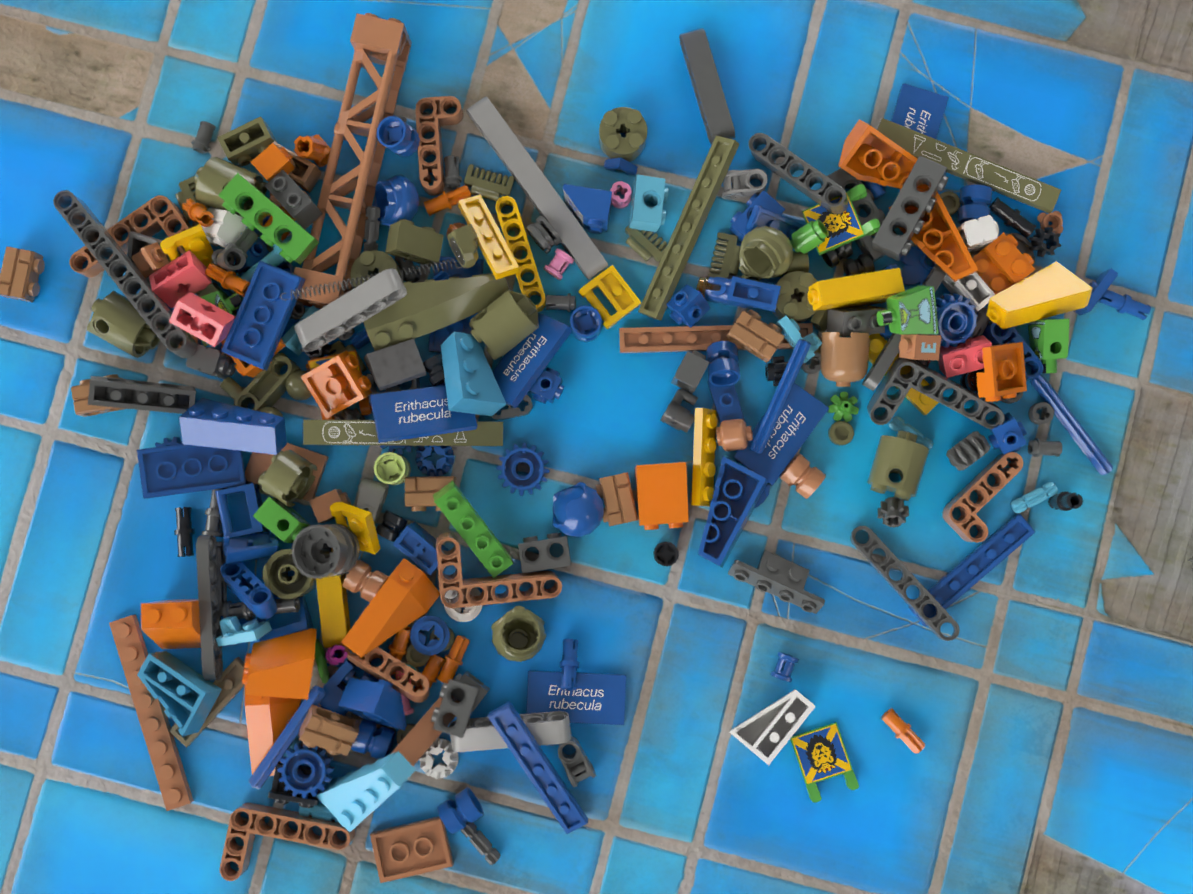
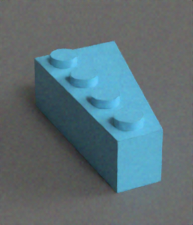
M398 751L377 760L371 765H364L359 770L350 771L342 777L334 778L326 785L327 788L324 791L321 790L316 797L338 819L339 823L351 832L392 795L416 769Z

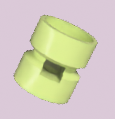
M388 452L383 453L377 458L374 464V473L378 480L383 483L400 485L405 482V477L410 476L411 467L408 460L402 455Z

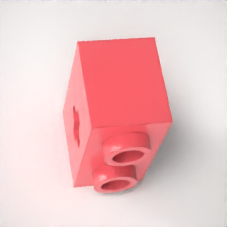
M190 250L149 275L152 291L171 309L176 306L179 299L190 292L195 294L204 290L212 281L205 274L207 267Z
M190 292L177 301L169 322L215 347L227 337L235 316Z
M984 335L966 339L965 343H958L957 347L949 345L946 348L940 346L938 360L940 371L946 378L984 369L982 348L992 346V342Z

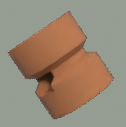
M799 453L788 464L779 478L789 486L795 485V491L807 499L821 485L826 474L817 467L811 468L810 461Z
M359 559L347 574L342 586L354 593L360 591V597L370 603L389 576L379 570L371 572L369 564Z

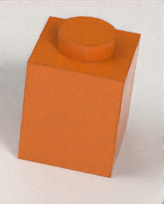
M274 143L269 145L251 161L268 182L281 170L289 174L295 169L290 162L293 157L283 146L278 149Z

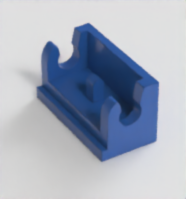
M416 522L407 525L393 545L429 575H432L438 569L437 539ZM443 544L441 545L444 551H449Z
M268 530V533L229 538V535L223 536L222 539L226 564L271 557L277 552L279 546L278 541L274 538V533Z

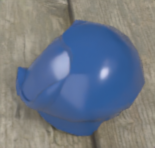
M394 175L386 181H378L376 183L375 200L372 206L381 209L380 218H378L380 224L390 227L391 224L399 222L401 219L412 221L418 211V191L414 183L403 175Z
M579 482L554 494L552 525L565 535L582 537L591 534L600 525L604 515L603 501L595 489L588 487L583 482Z

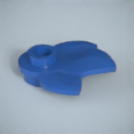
M911 247L907 256L902 255L900 261L905 264L901 270L903 284L914 285L916 283L922 285L936 265L934 262L932 266L927 265L926 258L929 257L917 247Z

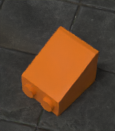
M686 462L636 465L635 479L639 526L644 525V530L659 529V524H668L669 528H682L684 522H689Z
M199 599L161 600L142 603L141 629L161 649L201 648Z
M311 628L253 643L252 653H246L242 684H247L246 695L308 700L315 659L317 629Z

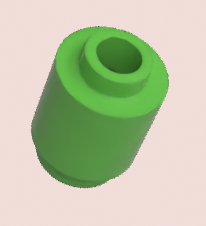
M820 220L810 221L792 233V240L790 242L796 252L806 254L823 243L825 238L829 236V233Z

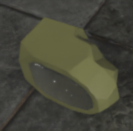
M467 224L452 231L447 237L456 259L463 268L468 269L473 267L479 258L477 252L479 243L472 224Z

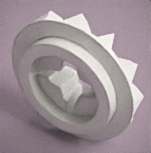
M477 587L470 591L472 596H479L481 594ZM452 589L448 590L445 597L453 599L457 596L458 592ZM483 605L465 607L463 613H461V608H448L444 606L447 614L459 622L473 620L480 614Z
M437 738L419 759L420 768L423 769L427 776L434 777L435 779L448 777L457 767L458 752L452 750L450 741ZM444 750L442 760L445 761V764L438 763V765L433 767L435 759L432 755H438Z

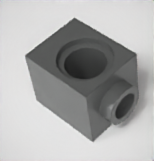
M468 671L463 676L459 673L454 679L480 688L472 710L474 711L490 688ZM455 688L452 696L462 702L465 698V692L461 688Z

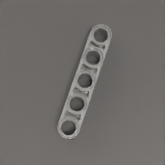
M390 268L380 272L295 325L294 329L303 350L309 352L321 348L402 299L407 294V290L397 269Z
M554 711L519 714L540 746L563 744L572 738L569 714L567 712ZM488 717L470 718L463 738L450 735L452 750L456 752L508 748ZM457 720L451 722L449 727L455 726Z

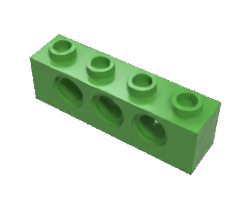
M239 173L232 178L218 195L224 200L223 207L233 215L238 212L244 218L241 222L252 231L257 228L263 233L260 238L269 246L273 247L276 244L281 249L279 254L289 263H292L294 260L301 264L319 244L313 236ZM252 199L254 202L253 207L250 210H244V203ZM266 216H272L273 221L271 225L264 227L263 219ZM285 232H291V240L287 243H282V235Z
M451 481L433 495L436 505L493 578L514 564L509 553L454 481Z

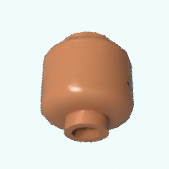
M744 419L724 420L721 422L720 427H716L718 446H722L725 451L744 450L748 446V441L753 440L752 427L747 426Z

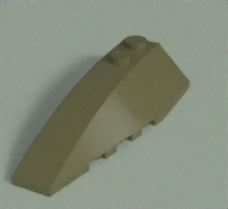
M493 273L472 275V277L467 278L450 277L447 280L435 281L430 279L417 283H411V281L403 282L407 294L399 301L365 320L364 326L374 350L378 351L421 337L480 312L507 291L509 287L505 277L496 280Z

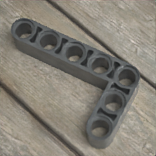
M900 357L894 361L867 406L871 420L875 424L884 425L892 419L909 390L913 388L988 429H993L1004 422V414L995 403L986 402L984 397L979 398L977 393L913 359ZM903 366H911L909 373L900 374V369ZM925 377H933L929 385H921ZM890 387H898V391L896 394H887V390ZM946 389H954L951 396L943 397V392ZM968 400H975L972 407L964 408V404ZM878 407L886 408L882 415H874L875 409ZM996 411L992 419H985L988 412Z

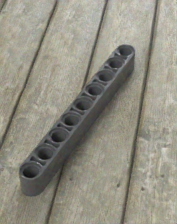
M63 190L58 192L53 200L55 208L165 347L181 358L192 357L197 350V344L193 337L187 331L169 322L173 312L152 291L149 282L89 207L70 191ZM169 323V327L164 330L166 324ZM184 340L183 345L180 348H178L180 342Z

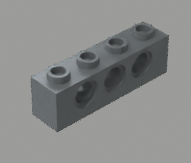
M919 156L872 241L873 250L897 261L900 260L902 255L907 256L913 245V242L910 241L914 233H920L925 223L922 220L925 213H930L937 201L934 198L937 191H943L949 179L946 177L947 167ZM925 184L930 189L926 192H920L917 190V187ZM908 206H915L918 211L914 214H909L905 209ZM897 227H902L906 230V233L898 236L893 233V230Z
M842 168L827 176L844 189H852L862 184L861 180L856 179ZM866 188L867 196L865 198L852 201L856 214L857 209H863L867 214L865 218L857 214L861 226L873 219H878L880 225H882L886 216L881 209H877L873 202L872 192ZM871 235L855 240L862 254L868 253L873 262L886 256L872 249L874 238Z
M91 376L88 405L183 414L195 404L196 390L194 386Z

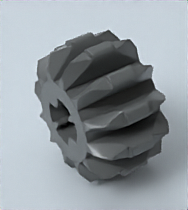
M974 431L949 449L946 456L949 458L950 463L960 471L984 456L991 446L984 436L978 431Z

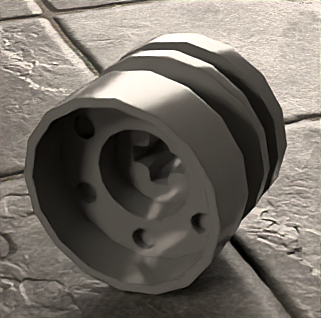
M342 524L311 525L304 528L296 536L292 545V557L295 566L302 574L310 578H326L349 572L356 565L360 552L357 536L350 528Z

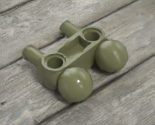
M277 353L273 356L268 370L261 371L245 389L231 377L224 379L220 387L234 399L235 406L248 409L249 403L255 401V406L252 410L283 417L282 413L272 406L286 391L295 400H306L312 397L301 378L308 371L301 370L284 353ZM284 365H288L287 372L281 375V368Z

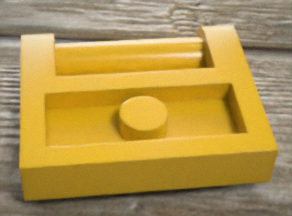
M200 224L168 237L160 243L162 251L168 255L171 261L179 257L177 247L183 245L186 252L190 250L207 268L212 262L214 251Z
M613 265L578 291L599 312L601 319L604 321L603 325L607 330L642 303ZM596 287L601 290L617 311L614 315H610L594 294L593 290Z
M343 502L331 504L330 511L332 516L335 517L337 524L348 527L345 518L347 517L350 529L357 536L360 551L375 555L381 548L371 512Z

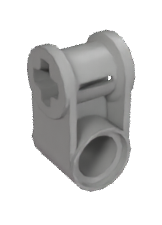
M761 169L728 170L723 180L724 192L722 193V198L731 200L741 197H752L755 193L759 196L766 188L768 179L766 173ZM758 179L762 185L754 187L750 184V180Z
M364 478L359 489L356 507L371 512L375 525L380 519L389 485Z

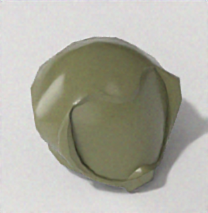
M767 226L756 227L749 231L742 240L739 254V269L745 276L770 279L787 272L794 260L792 244L782 231Z
M516 606L492 624V643L498 654L509 661L522 662L532 659L541 650L546 639L545 622L523 606Z

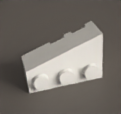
M794 689L729 732L769 765L816 706Z

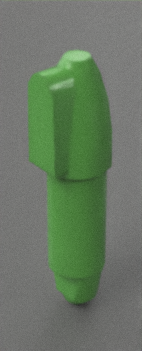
M316 639L315 660L322 683L326 684L330 679V674L325 659V651L320 641Z

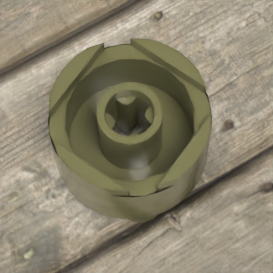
M618 107L606 112L599 127L601 150L611 159L623 158L629 162L635 160L646 146L647 124L640 111L628 107ZM620 133H625L626 137H621Z
M375 250L364 251L352 265L350 273L351 283L352 278H354L353 286L356 288L355 281L357 277L361 280V276L365 278L368 275L370 278L371 274L375 276V273L379 274L386 269L394 268L398 270L400 267L385 252ZM398 271V273H399V275H400V277H401L402 282H404L403 279H402V275H401L400 271Z
M801 271L790 272L776 283L777 286H781L776 311L773 312L778 319L787 316L789 320L792 318L797 324L807 321L816 312L813 311V307L808 301V287L817 282L811 273ZM793 294H795V296L800 297V300L798 302L796 299L792 300L791 297Z
M292 450L280 451L277 455H273L272 464L267 471L260 475L258 484L262 485L263 492L287 507H293L296 505L293 501L297 498L302 500L312 487L316 478L312 473L313 470L317 471V466Z
M292 549L277 551L263 568L265 586L279 598L292 599L301 597L316 587V578H310L302 574L295 566ZM295 571V575L288 576V572Z

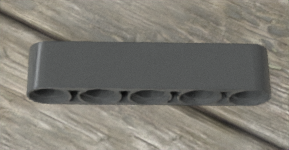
M701 28L680 34L681 49L710 144L712 145L716 136L734 139L735 130L705 30Z
M756 133L750 138L748 144L750 151L759 163L830 213L841 214L846 211L849 202L843 187L768 135ZM759 145H766V147L763 150H756ZM779 157L785 158L782 163H774ZM797 170L804 171L801 176H793L794 172H796ZM816 183L823 184V186L818 190L811 189L812 186ZM833 197H842L839 203H830Z

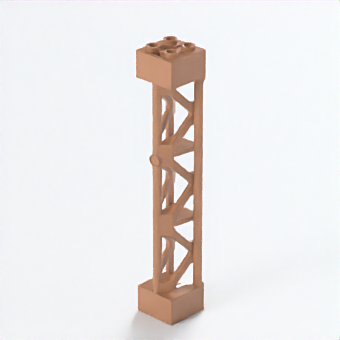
M365 13V15L356 14L350 39L355 52L338 122L334 127V139L317 205L323 214L313 222L310 234L319 242L325 214L327 213L340 232L342 239L315 257L317 245L304 260L303 267H295L294 274L306 279L302 287L304 292L305 287L310 292V286L314 289V286L317 285L319 289L320 285L321 295H319L317 287L316 296L311 288V297L306 288L307 298H305L301 290L302 299L299 296L297 301L305 306L312 307L314 305L316 308L321 309L353 290L350 284L351 268L361 253L365 233V220L368 219L366 217L367 206H372L375 186L378 182L386 148L378 141L377 128L384 118L394 115L403 73L406 69L412 44L404 23L395 18L386 20L371 13ZM372 63L385 65L383 77L379 75ZM362 67L366 69L378 90L351 108ZM373 117L371 124L363 123ZM352 133L368 137L365 152L362 151ZM345 140L350 144L360 160V164L333 182L342 143ZM355 190L353 199L344 197ZM334 206L350 210L347 226ZM337 264L335 275L322 273ZM347 279H350V281L348 280L349 290L347 289V286H346V284H345V282H344V291H343L342 286H341V284H340V282H339V291H338V289H337L338 281H341V283H342V281L345 280L346 283H347ZM334 281L337 283V286L334 283L335 293L333 292V289L331 287V284L333 286ZM329 282H330V283H331V284H330V293L328 292V289H327V287H326V285H325V293H326V294H324L321 285H322L323 288H324V283H326L327 286H328V284H329Z

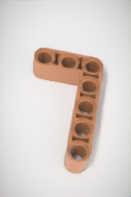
M159 195L153 197L107 231L125 254H127L129 232L131 231L152 237L163 229L167 236L171 237L192 228V226L177 205L167 197ZM168 205L167 211L161 214V208ZM148 219L147 225L141 227L142 221ZM181 224V229L174 233L175 226ZM128 232L127 239L122 241V236ZM183 245L177 247L181 254L186 253ZM86 246L76 251L69 260L70 267L75 272L88 278L95 277L104 271V268ZM88 260V266L83 269V263Z
M445 532L439 535L436 540L439 592L442 603L448 608L553 598L562 591V583L552 571L498 575L495 578L488 576L462 579L460 546L456 536ZM445 541L454 542V547L449 551H444L441 545ZM448 565L456 567V571L451 575L443 573V569ZM547 580H555L552 588H544ZM524 582L531 583V587L527 591L519 590L520 585ZM503 584L507 586L504 593H495V588L498 585ZM480 587L483 590L479 596L470 595L471 589ZM452 589L458 592L457 596L453 599L445 597L448 590Z
M245 803L231 814L220 864V874L225 880L234 881L248 869L255 834L342 850L353 840L355 829L349 832L340 823L335 822L334 819L332 821L312 818V815H309V817L302 816L296 811L255 803ZM241 811L248 814L249 822L241 818ZM265 816L273 819V826H268L265 823ZM288 822H295L298 826V831L291 830ZM313 826H318L322 829V836L314 834ZM337 831L345 832L347 840H340L337 837ZM236 836L243 839L244 846H239L236 843ZM231 861L238 864L239 871H235L231 868Z

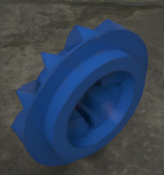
M420 446L416 450L415 461L418 469L423 474L430 477H440L452 468L454 453L450 446ZM433 448L437 455L445 456L437 460L436 468L432 461L425 460V458L432 455Z
M431 615L418 619L411 629V643L418 652L424 655L440 653L449 643L450 631L447 623L440 617ZM435 626L434 634L440 640L431 639L426 645L427 636L421 630L430 631Z

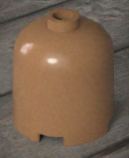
M822 332V337H820L822 342L820 345L821 373L824 378L836 382L837 387H851V382L863 379L868 370L869 333L851 332V337H840V332Z

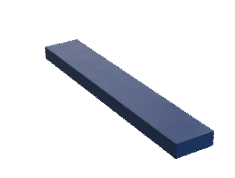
M1017 513L927 591L946 610L1036 531L1020 513ZM927 604L924 606L923 613L927 618H933L936 615L937 611L934 605ZM908 606V608H909V609L911 610V612L917 617V619L923 624V626H927V625L922 621V619L911 609V607Z
M509 701L489 712L488 718L566 834L586 825L588 817L512 703Z

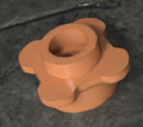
M1059 211L1049 214L1040 213L1037 220L1040 222V229L1044 230L1046 227H1053L1052 233L1063 232V219Z

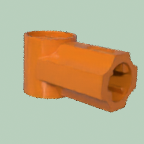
M319 135L312 137L299 136L294 141V152L299 157L313 160L319 167L327 165L331 148Z

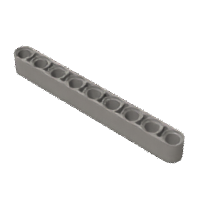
M485 96L466 109L473 123L539 214L557 232L562 241L561 244L575 260L574 262L585 277L590 280L607 268L608 263L491 101Z

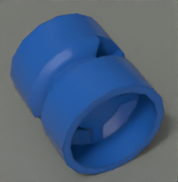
M389 116L384 118L377 128V138L381 145L400 157L411 156L417 151L420 143L419 134L402 119L396 116Z
M966 185L960 188L959 203L963 206L958 209L957 222L962 225L966 221L977 220L980 217L990 215L991 209L987 206L992 202V188L985 185Z
M580 306L572 313L570 326L574 337L582 342H590L595 340L601 333V315L592 306Z
M718 341L709 345L706 350L707 361L710 362L708 366L709 382L712 385L721 387L737 383L740 379L737 345L730 341Z
M363 719L359 725V733L352 744L351 750L364 755L370 752L371 757L378 760L384 758L390 752L396 730L385 726L379 729L376 723Z
M469 787L457 793L455 800L449 798L437 807L442 822L451 834H456L465 828L467 821L473 823L484 815L479 800Z

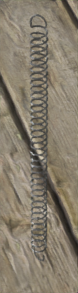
M451 259V262L449 261V263H450V265H451V269H453V268H452V260L454 261L456 268H461V267H457L456 262H455L454 259ZM444 260L442 261V264H441L440 261H438V263L436 264L437 269H438V272H439V266H438L439 263H440L441 266H442V271H444V269H443V262H445ZM429 263V266H428L427 264H425V265L428 267L429 274H430V264H431V263ZM433 263V265L431 264V266H432V268H433V272L435 273L434 263ZM420 265V268L418 267L419 272H420V275H421V266L423 267V265ZM398 269L397 271H400V273H401V275H402V279H404V278H403V269H402V272H401L400 269ZM366 275L365 278L363 277L364 281H367V277L368 279H371V275L370 278L368 275ZM357 277L355 281L356 287H358L357 279H359V277ZM352 278V283H351L350 279H347V283H346L345 280H343L342 283H341V281H338V286H337V283L334 281V282H333V286H332V284L329 282L328 286H327L326 283H324V288H323L322 285H321V287H322V289H323L324 294H326V293H325V285H326V287H327V289H328V292L330 293V284H331V287H332V289H333V292L335 293L334 283L336 284L337 289H338V291H339V282H340V284H341V286H342V289H343V291H344V282H345V284H346V286H347V289L349 290V287H348V280H349V281H350V284H351V286H352V289H353V279H354V278ZM317 285L314 286V289L312 286H310V292L307 287H305V292L303 288L300 289V292L298 289H296L294 293L295 299L297 300V291L299 293L300 298L302 299L301 290L303 291L305 298H307L306 288L308 290L310 297L311 288L314 292V295L316 296ZM319 285V289H318V287H317V290H318V292H319V295H321L320 285ZM282 293V294L280 295V298H281L282 300H290V299H283V298L281 297V296H282L283 294H285V293Z

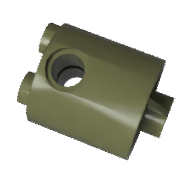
M218 157L210 158L203 167L197 170L194 178L196 199L210 207L222 210L227 209L222 206L224 200L218 195L237 173L263 195L268 190L264 186L267 183L263 181L260 175ZM252 199L244 203V210H250L253 207L254 202ZM238 212L235 213V214H237L238 216L244 218V217L241 216Z
M510 289L470 320L471 322H469L470 327L473 329L471 334L479 343L483 341L488 346L486 350L494 360L503 357L539 328L538 310L527 295L513 292Z
M112 291L103 300L99 298L93 303L91 310L94 313L87 326L88 332L136 358L143 356L150 349L156 348L161 341L127 297Z
M899 430L897 437L881 436L867 481L871 485L870 490L885 494L886 491L895 493L894 497L909 501L911 497H916L929 448L916 443L918 436L910 432ZM896 473L900 476L901 481L893 483L888 475Z

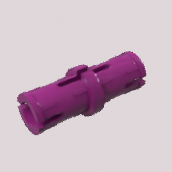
M334 645L333 649L330 647L325 654L326 662L331 665H339L338 662L343 663L347 657L346 648L340 645ZM334 652L339 654L338 658L333 657Z

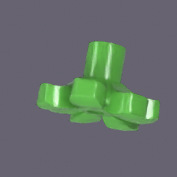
M841 392L839 397L833 395L830 398L833 405L828 406V413H835L833 416L835 421H840L843 417L845 422H849L852 420L851 414H858L859 408L854 406L858 401L855 396L848 398V392Z

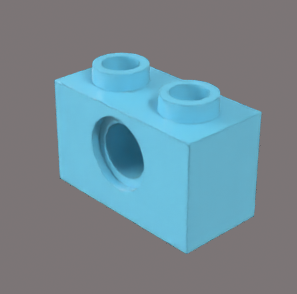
M637 174L633 182L628 228L657 232L660 225H664L666 211L662 209L663 202H666L668 197V188H665L666 179ZM644 201H651L654 207L646 206Z

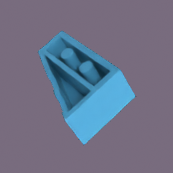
M453 332L440 345L448 409L454 412L493 416L506 405V402L484 352L472 334Z
M167 651L149 653L137 674L154 699H159L166 709L164 712L168 718H173L180 728L178 731L182 736L200 731L222 691L220 687L211 681H205L201 674Z

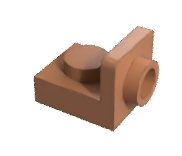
M158 242L144 246L140 249V252L131 257L145 278H148L149 275L170 263Z

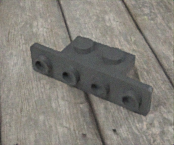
M767 550L763 552L757 569L739 560H735L728 571V574L736 580L753 585L762 592L775 595L784 602L797 605L806 612L816 614L825 603L824 599L804 590L810 570Z

